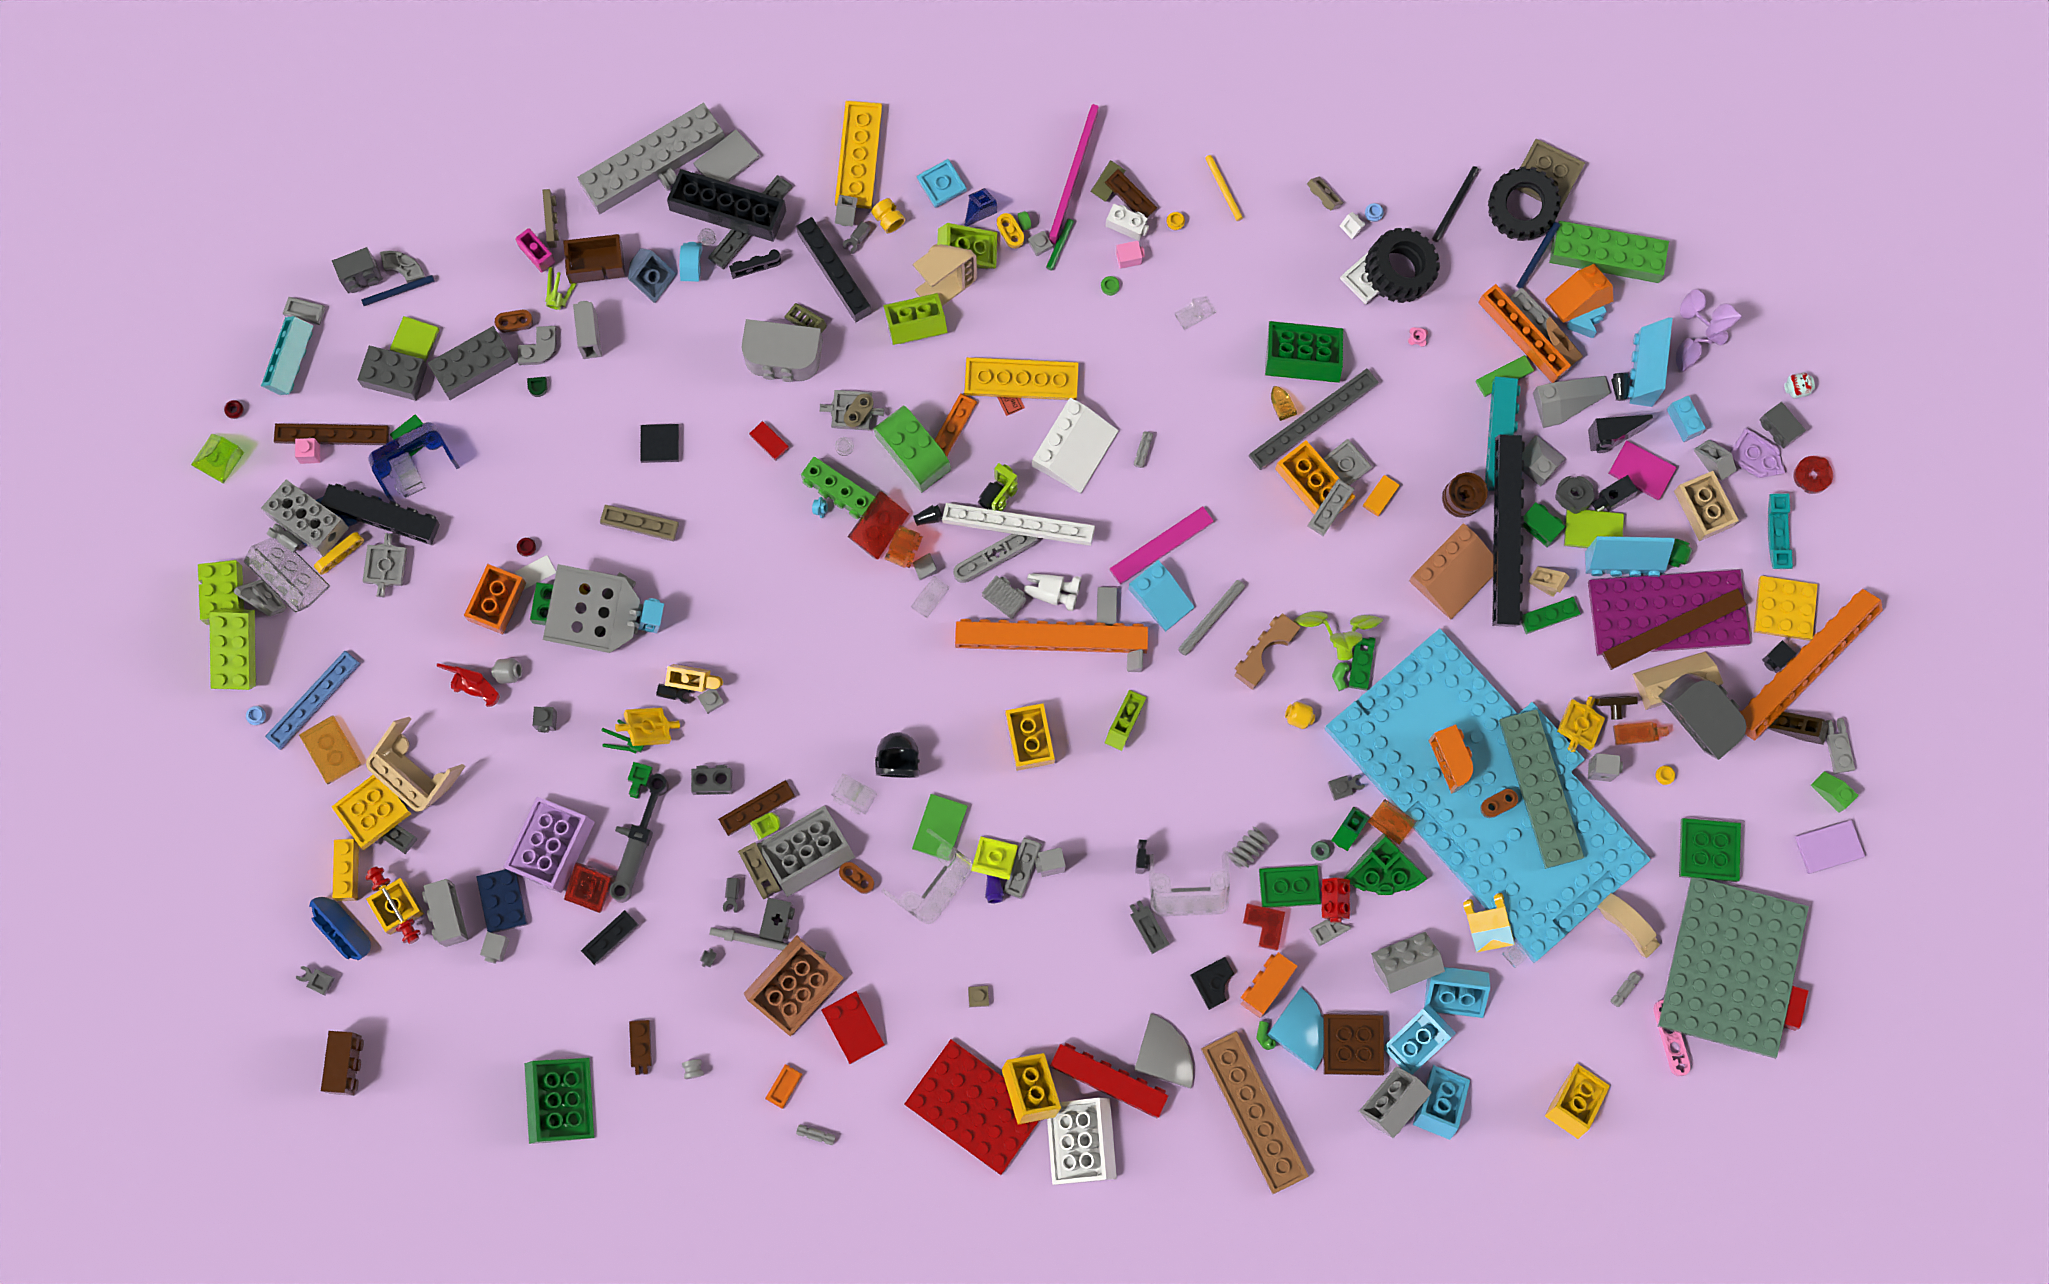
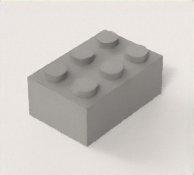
M448 879L423 885L425 891L422 892L424 902L428 903L429 906L427 915L429 921H433L434 929H432V935L434 940L445 947L468 941L455 885Z
M1426 932L1371 953L1375 971L1390 994L1445 972L1441 954Z
M1396 1066L1358 1112L1373 1127L1394 1138L1432 1092L1417 1077Z

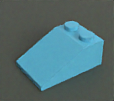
M1159 560L1129 583L1128 590L1165 632L1194 609L1191 601Z
M1428 1004L1384 1045V1050L1404 1071L1413 1075L1456 1032Z
M1433 1065L1425 1085L1432 1093L1416 1111L1413 1125L1450 1140L1459 1128L1470 1080Z

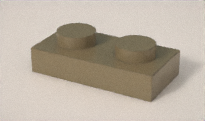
M1320 176L1310 179L1307 183L1311 192L1318 196L1324 207L1330 209V211L1339 208L1343 204L1341 199Z

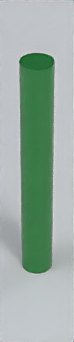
M1067 219L1047 263L1046 268L1052 271L1074 223L1071 219Z

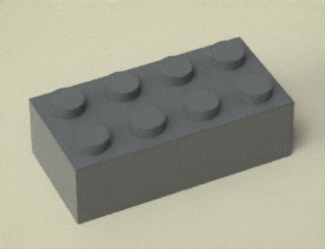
M494 326L428 362L449 400L515 364L514 359Z

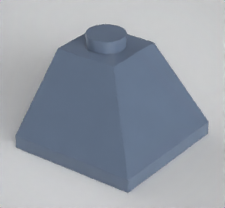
M640 248L630 262L628 280L655 303L676 273L652 250Z

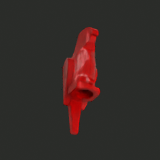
M437 663V667L456 673L451 681V689L454 692L464 691L471 696L482 697L487 707L497 704L500 698L498 692L481 673Z

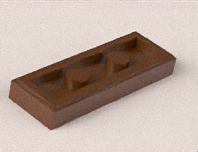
M1119 169L1104 182L1134 213L1140 212L1148 218L1157 209Z

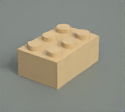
M1714 471L1680 484L1674 490L1699 541L1730 529L1739 521Z

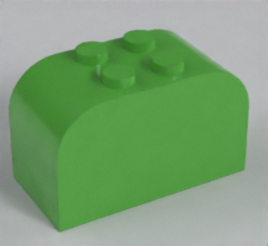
M903 405L873 428L875 437L921 493L951 471L950 462L945 453L906 406Z

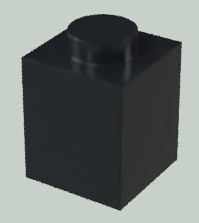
M1782 640L1762 661L1767 669L1777 673L1797 653Z

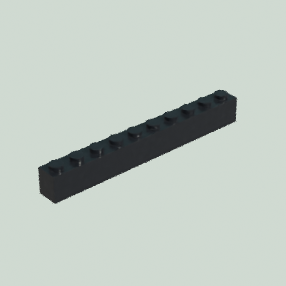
M1500 434L1495 437L1492 626L1516 627L1520 625L1523 618L1522 611H1520V603L1523 600V593L1520 592V584L1523 582V574L1520 573V565L1523 564L1521 546H1523L1524 541L1523 535H1521V528L1524 524V518L1521 516V509L1524 507V498L1521 497V490L1524 489L1522 471L1525 465L1524 460H1522V452L1525 449L1522 435Z

